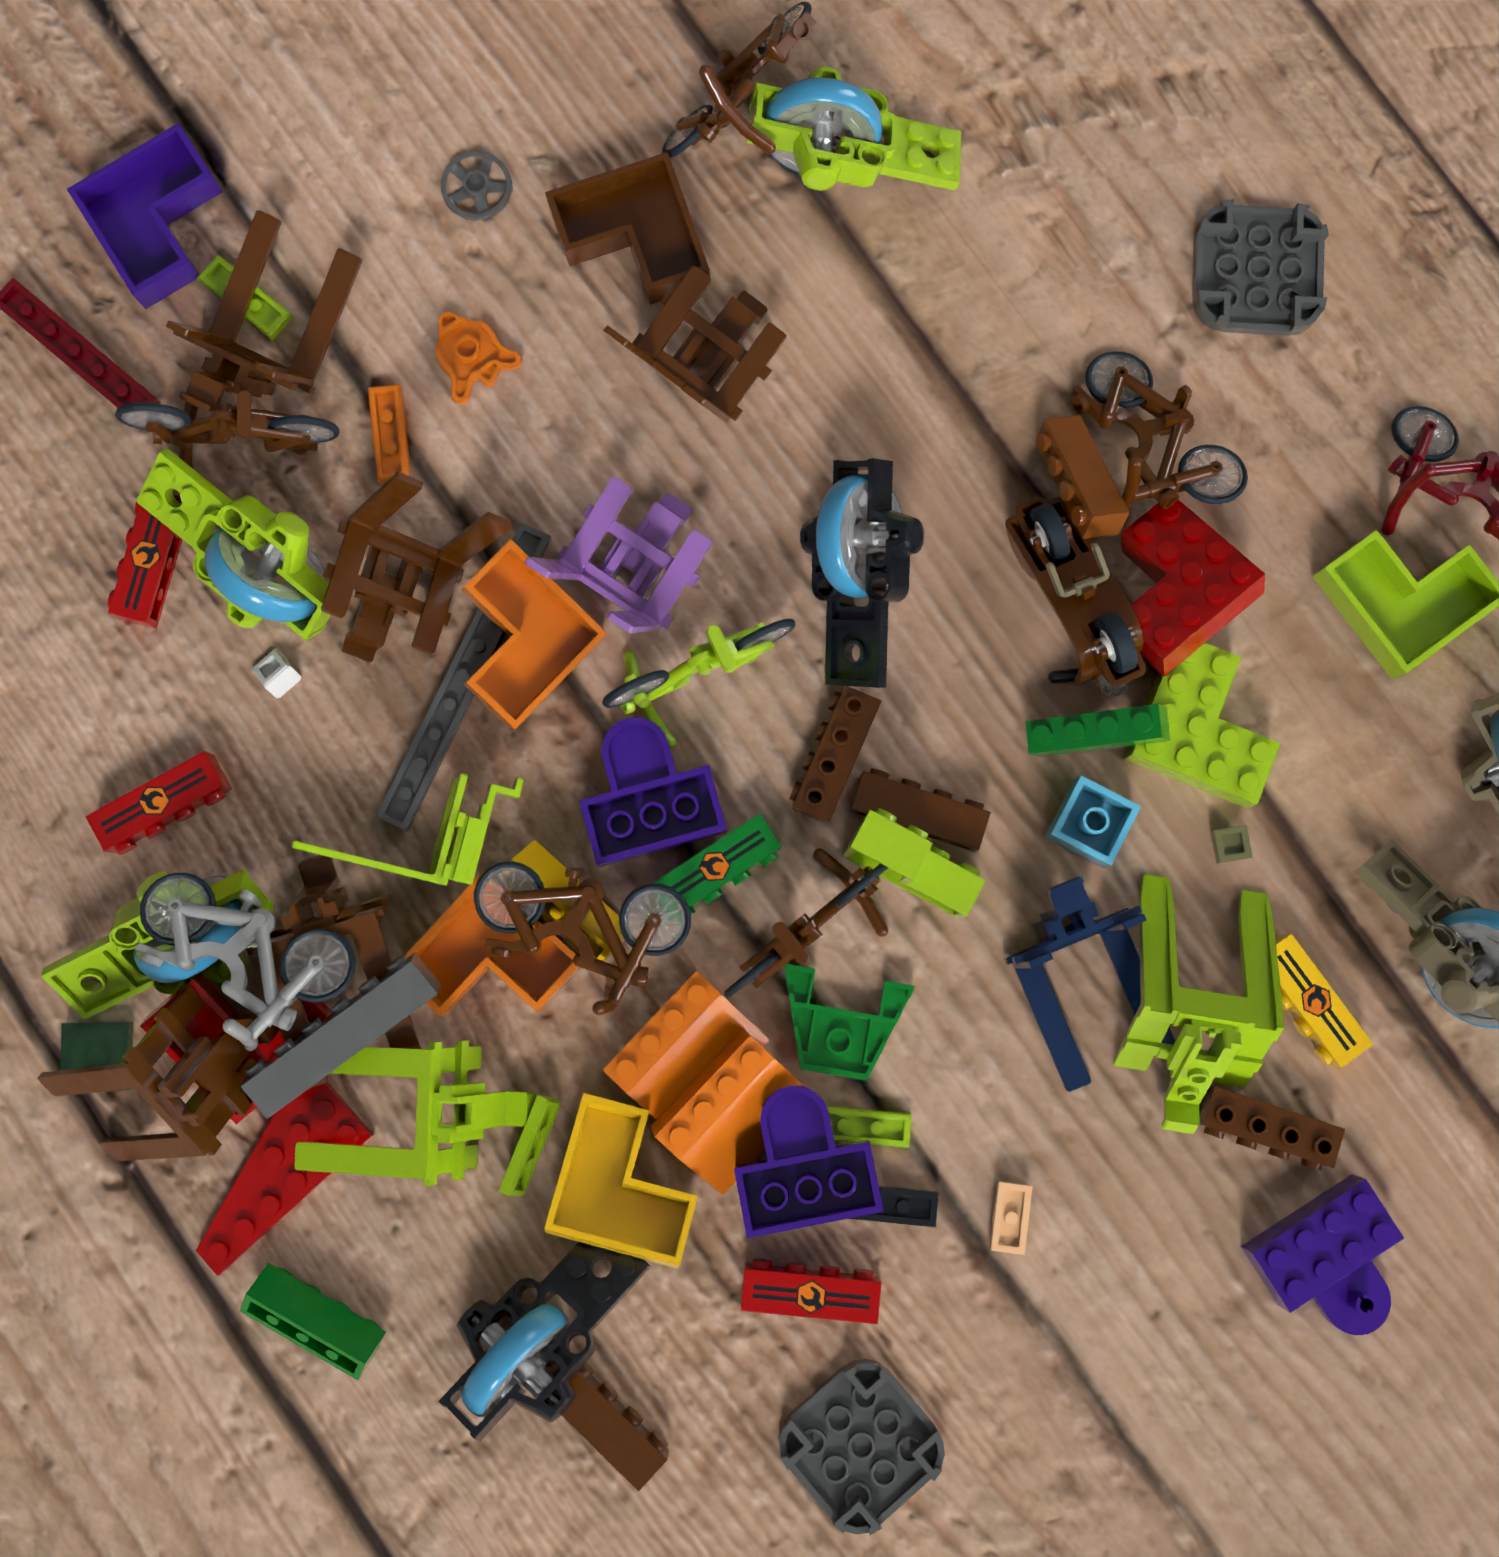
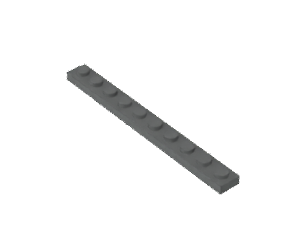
M520 522L512 541L529 557L542 558L551 541V536ZM479 608L376 817L405 831H409L475 696L463 684L498 649L505 635Z

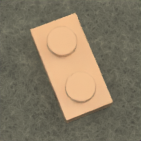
M997 1180L989 1244L991 1251L1025 1255L1032 1185Z

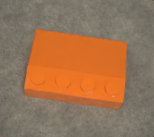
M697 970L608 1063L603 1071L642 1108L649 1110V1114L657 1120L743 1028L763 1047L770 1039Z
M743 1028L650 1128L654 1137L671 1153L724 1195L736 1182L734 1167L755 1162L765 1151L761 1129V1112L767 1099L783 1087L804 1085Z

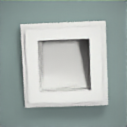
M276 648L251 669L262 685L276 698L282 697L301 680L300 674Z

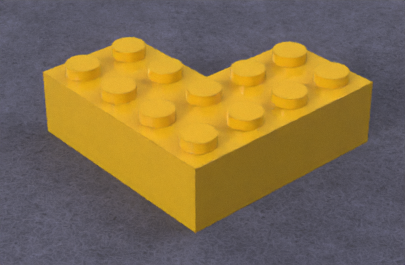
M583 1093L544 1227L545 1232L679 1269L698 1196L632 1178L649 1118V1110Z

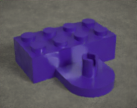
M640 717L626 718L617 722L609 729L603 740L602 757L612 792L579 800L595 862L599 868L727 833L709 765L676 773L664 732L658 725L648 719Z
M798 1085L786 1086L774 1092L765 1102L761 1112V1129L767 1160L734 1167L747 1238L884 1212L870 1141L865 1140L835 1146L827 1106L816 1092Z
M1351 1174L1240 1247L1278 1306L1291 1313L1309 1300L1314 1299L1326 1319L1333 1326L1348 1334L1365 1335L1374 1332L1383 1325L1391 1308L1389 1288L1373 1264L1372 1259L1403 1240L1404 1237L1365 1178Z

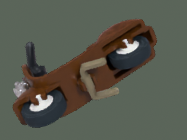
M1035 497L1021 503L1016 508V515L1009 517L1005 521L1009 542L1025 573L1039 584L1068 634L1078 658V668L1052 671L1048 675L1049 681L1054 684L1076 682L1079 686L1094 680L1096 685H1100L1099 690L1104 696L1116 697L1123 694L1128 689V684L1131 680L1141 677L1146 672V665L1140 655L1143 648V635L1134 611L1108 570L1098 543L1092 544L1089 538H1082L1077 526L1072 522L1071 514L1065 501L1060 497L1049 501L1043 497Z

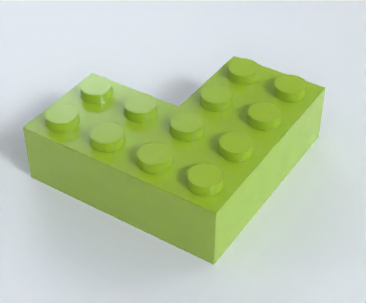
M1376 530L1312 576L1391 680L1410 672L1499 606V581L1470 544L1449 556L1416 581Z
M1204 643L1165 677L1157 672L1145 705L1160 704L1167 707L1170 741L1129 746L1124 759L1244 808L1258 805L1281 743L1219 719L1242 657Z
M878 808L876 812L870 809L860 821L842 856L863 868L870 866L874 869L879 864L888 867V869L880 877L957 918L967 917L986 881L979 877L981 871L964 862L962 865H957L949 861L951 855L933 846L930 849L933 842L926 839L928 834L913 825L904 828L895 823L897 817L881 808Z

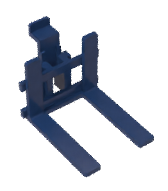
M1081 876L1074 877L1047 889L1054 910L1040 914L1041 921L1033 924L1037 937L1045 936L1046 941L1004 958L1006 965L1012 963L1064 1088L1068 1092L1090 1084L1091 1078L1042 964L1053 959L1051 953L1099 934L1135 1016L1141 1003L1140 957L1127 928L1146 921L1145 915L1139 914L1142 912L1140 906L1131 909L1124 908L1094 920L1093 917L1099 914L1094 902L1091 903L1082 883L1084 880ZM1068 915L1071 923L1063 926L1061 920H1063L1064 916ZM1169 1027L1161 1043L1174 1045L1176 1041Z

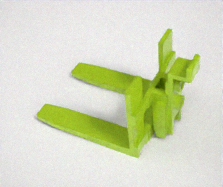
M1144 874L1139 898V906L1142 910L1139 914H1144L1146 917V921L1139 923L1141 1003L1113 1060V1066L1147 1071L1154 1056L1160 1059H1167V1069L1170 1070V1078L1172 1079L1164 1095V1119L1161 1122V1127L1164 1130L1194 1134L1200 1124L1199 1104L1212 1082L1246 1087L1253 1074L1257 1073L1263 1064L1262 1059L1273 1041L1278 1040L1284 1030L1274 919L1266 893L1242 890L1239 898L1238 928L1243 997L1181 987L1178 981L1175 909L1170 880L1167 877ZM1170 1024L1182 1027L1174 1045L1161 1043ZM1202 1031L1206 1032L1209 1038L1215 1037L1208 1051L1201 1049Z

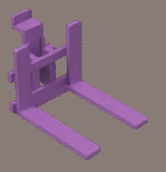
M612 477L595 506L589 504L583 514L587 519L569 548L563 546L557 556L561 560L527 557L524 563L546 578L579 580L625 610L610 611L607 618L629 633L658 631L661 626L667 629L674 617L668 614L686 584L694 587L701 577L695 573V570L713 542L699 531L692 530L676 557H671V554L664 551L678 527L685 524L692 513V508L670 493H665L660 502H654L646 517L642 520L637 530L634 531L615 520L633 489L620 479ZM608 531L616 536L617 540L598 568L590 563L589 560ZM623 566L636 574L628 587L616 580ZM663 568L666 569V573L649 600H646L644 597Z

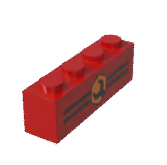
M174 495L175 499L182 503L180 496ZM136 502L134 525L128 530L126 535L127 549L125 556L119 561L117 566L118 580L115 590H112L108 597V614L119 620L157 629L183 539Z
M203 751L85 817L103 851L122 855L136 848L137 844L135 842L146 836L150 839L164 833L167 830L165 826L173 821L182 822L193 817L196 814L195 809L202 805L211 806L222 801L225 798L224 793L230 791L232 787L216 757L211 753Z
M752 1259V1264L745 1263L741 1311L878 1324L882 1282L879 1276H874V1271L868 1269H854V1273L851 1274L841 1273L840 1268L836 1266L821 1265L820 1270L806 1269V1264L799 1262H786V1267L772 1266L771 1260Z

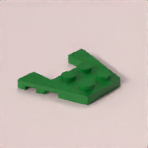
M786 964L785 975L800 1069L867 1081L915 986L884 981L878 1015L810 1004L815 969Z

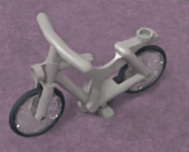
M172 873L157 879L144 893L140 903L141 923L145 931L153 939L163 944L175 945V951L161 952L138 943L135 949L143 953L140 960L158 968L165 962L185 971L192 970L195 962L203 957L219 958L225 962L230 969L231 980L225 981L222 984V992L258 1016L247 1028L234 1019H227L223 1023V1030L239 1040L246 1050L253 1051L257 1048L258 1036L268 1026L274 1025L289 1031L297 1015V1011L289 1007L298 998L308 1002L331 1000L340 995L352 981L356 969V958L350 943L335 931L311 929L295 936L284 949L280 959L279 971L285 987L279 992L270 933L273 932L276 921L269 910L260 909L262 902L254 893L242 890L240 897L244 903L240 911L216 907L215 894L211 887L196 875ZM212 923L241 928L225 944L211 941L192 943L207 932ZM255 940L265 1002L246 990L248 980L245 965L239 957V954Z

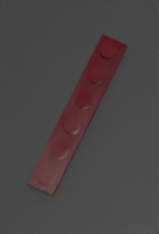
M12 278L0 291V309L114 406L119 408L120 406L132 403H161L16 279ZM148 411L124 413L131 419L143 422L150 415Z

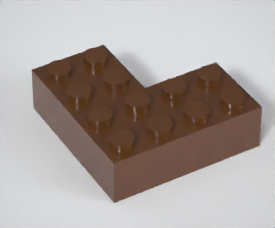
M668 152L545 192L548 207L569 267L630 247L650 305L662 301L668 292L673 294L692 266L698 267L710 277V269Z

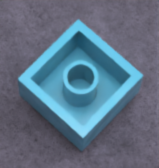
M1081 775L1073 780L1044 838L1102 868L1109 867L1113 864L1141 806Z

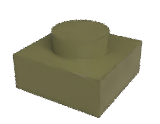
M1247 825L1210 831L1217 864L1253 858Z

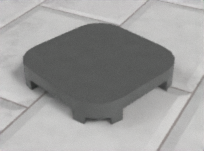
M1234 199L1221 201L1219 205L1210 209L1197 226L1194 237L1192 302L1194 312L1200 322L1212 330L1229 333L1289 336L1300 334L1309 329L1324 311L1327 297H1323L1325 240L1329 236L1327 224L1323 225L1319 218L1308 210L1310 206L1297 203L1294 208L1234 205Z
M869 1359L853 1360L841 1367L788 1415L782 1423L779 1434L781 1459L787 1470L790 1469L831 1518L833 1525L842 1533L846 1531L853 1534L869 1533L872 1535L882 1529L881 1524L929 1480L935 1481L942 1472L945 1456L944 1442L935 1424L886 1367L879 1362Z

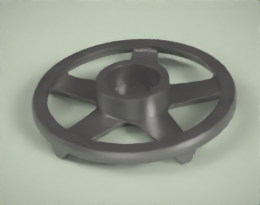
M472 151L459 155L448 164L441 178V193L446 206L456 215L468 220L487 221L495 216L507 205L513 191L511 175L506 165L496 156L482 151ZM469 157H483L477 170L467 172L457 165L458 162ZM492 161L502 169L506 183L488 180L487 177ZM451 171L463 183V188L448 197L446 181ZM488 193H505L499 204L488 211L486 195ZM468 198H472L478 213L462 211L455 205Z

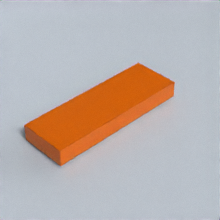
M400 384L368 387L377 482L384 484L396 472H401L411 477L402 387Z

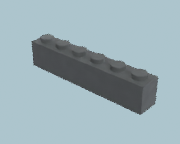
M413 953L408 958H405L404 955L396 958L386 967L389 972L381 978L377 979L374 975L366 980L358 988L359 994L351 1000L347 996L339 1000L330 1008L332 1014L322 1021L319 1017L313 1019L301 1030L304 1033L295 1041L291 1038L286 1039L273 1050L276 1055L266 1062L262 1058L245 1071L247 1077L240 1087L267 1119L438 994L441 984L416 953Z

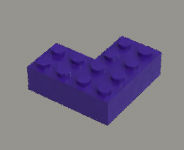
M179 123L67 188L70 196L131 294L145 309L197 279L199 276L198 271L169 227V224L221 194L223 191Z

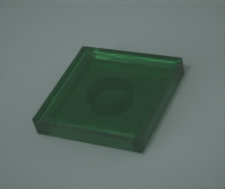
M133 1022L62 1023L60 1070L120 1064L123 1062L121 1057L132 1047Z

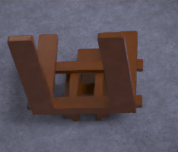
M257 210L210 330L168 320L166 327L173 330L174 335L214 353L212 358L205 357L201 367L204 372L194 370L186 392H180V399L205 411L213 412L217 411L218 403H220L224 391L238 394L240 391L245 390L251 396L261 398L262 394L272 396L276 385L279 384L290 390L296 391L299 388L309 394H314L316 388L312 387L361 267L362 258L341 248L337 249L292 364L288 368L236 342L282 223L280 219Z
M692 266L674 293L670 294L668 292L661 302L664 307L644 335L639 333L631 343L608 325L603 331L655 368L726 423L730 418L736 421L743 412L738 407V404L758 377L764 381L768 378L772 370L767 367V364L786 340L787 335L772 323H767L749 350L743 349L738 344L754 323L759 324L767 313L768 308L748 292L742 291L737 299L733 296L723 310L710 324L694 312L692 308L711 283V278L698 267ZM685 321L694 329L674 357H671L663 349L681 323ZM696 359L707 367L700 378L689 370ZM736 361H738V365L733 370L728 379L725 381L723 386L720 388L719 391H716V389L723 381V379L726 377L728 372L731 370L733 365L736 363Z
M396 472L349 516L348 520L345 518L341 519L337 532L344 534V538L335 565L327 563L323 573V577L330 579L321 606L322 612L340 619L343 618L346 614L353 589L356 590L354 597L362 600L353 629L345 636L341 649L342 652L363 661L372 662L376 651L384 646L394 613L403 617L410 612L420 616L412 647L429 655L435 653L442 627L448 626L451 613L447 612L455 584L462 580L464 569L460 568L461 565L511 529L512 522L487 512L440 549L385 527L381 524L422 489L423 482L413 477ZM367 545H370V548H369V551H368V554H367V557H366V560H365V563H364V567H363V570H362V573H361V576H360V575H358V574H359V570H360V567H361V564H362V561H363V558H364V555H365V552H366V548H367ZM389 554L402 559L397 577L384 573ZM421 567L433 572L425 602L412 597Z
M318 855L302 860L298 865V869L304 883V888L280 917L283 926L274 928L273 932L270 933L278 991L280 992L285 987L279 971L280 959L284 949L295 936L311 929H328L342 936L351 934L367 980L374 975L377 979L381 978L389 972L386 967L392 962L380 927V921L392 901L390 894L344 907L348 901L345 887L338 889L336 887L340 881L333 858ZM317 901L321 914L314 916L310 903ZM326 936L309 937L296 945L292 951L331 940L332 938ZM257 944L249 945L246 949L248 955L254 954L261 974ZM287 962V972L289 979L291 980L293 978V974L289 966V963ZM299 998L289 1007L297 1011L292 1027L289 1031L280 1028L284 1041L288 1038H291L293 1041L304 1034L301 1030L309 1023L302 1000ZM410 1015L385 1032L390 1048L421 1049ZM328 1075L312 1087L325 1084L328 1080Z
M185 988L169 1008H163L154 1018L157 1022L135 1047H130L121 1057L123 1062L120 1064L42 1072L37 1079L55 1097L135 1089L175 1132L103 1138L99 1145L115 1161L206 1156L207 1153L211 1156L215 1155L222 1145L216 1136L233 1114L237 1112L240 1116H244L252 1106L246 1098L248 1095L240 1086L247 1077L245 1071L255 1063V1060L253 1058H246L251 1051L246 1050L239 1040L224 1030L212 1042L206 1036L197 1037L195 1040L185 1027L204 1006V1001L192 988ZM251 1012V1014L234 1016L233 1019L247 1028L258 1016ZM274 1025L268 1026L258 1036V1044L270 1043L280 1031V1028ZM175 1042L184 1054L163 1079L153 1066L170 1045ZM197 1080L200 1086L185 1104L180 1097Z

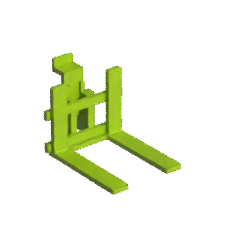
M460 773L458 779L452 778L427 873L294 840L291 848L447 886L448 880L472 885L495 796L498 794L513 799L520 798L524 779L516 777L512 789L489 784L484 803H480L477 817L474 818L466 816V813L459 812L468 774ZM452 836H453V840H452L450 852H449V855H448V851H449L451 839H452Z
M456 1040V1047L442 1048V1042H429V1049L365 1047L329 1074L416 1078L415 1148L302 1141L296 1143L295 1169L423 1179V1186L437 1185V1176L451 1173V1180L464 1179V1170L477 1168L478 1145H465V1141L484 1138V1129L500 1126L525 1127L536 1099V1093L533 1091L485 1092V1082H468V1070L480 1069L482 1047L469 1046V1040ZM455 1072V1084L441 1085V1073ZM442 1103L454 1104L453 1122L442 1123ZM438 1143L452 1144V1147L438 1149Z

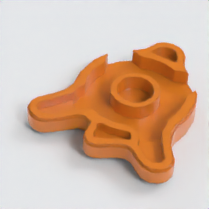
M451 311L444 312L439 316L438 342L435 354L443 372L451 379V397L456 404L463 405L470 400L474 382L481 381L484 386L493 387L502 371L520 368L522 364L520 354L501 345L494 331L482 320L480 322L467 320L466 317L458 316Z

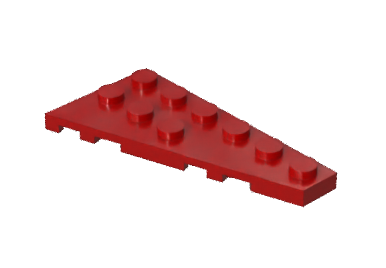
M328 1082L309 1088L273 1115L195 1251L217 1276L229 1268L332 1174L330 1172L296 1170L295 1148L297 1142L364 1145L374 1135Z

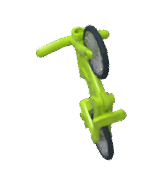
M793 619L779 620L766 626L762 622L725 637L717 625H711L706 631L709 642L691 647L688 650L691 658L669 672L658 670L641 676L635 653L632 650H627L623 653L628 676L624 679L625 684L608 693L603 698L602 704L607 708L620 706L625 714L635 711L634 704L639 706L645 719L654 722L662 729L667 738L669 748L672 749L676 746V739L656 713L651 701L689 684L690 677L698 672L700 675L706 676L711 673V670L722 667L724 672L731 673L746 663L754 662L759 655L775 647L773 642L792 631L796 623Z

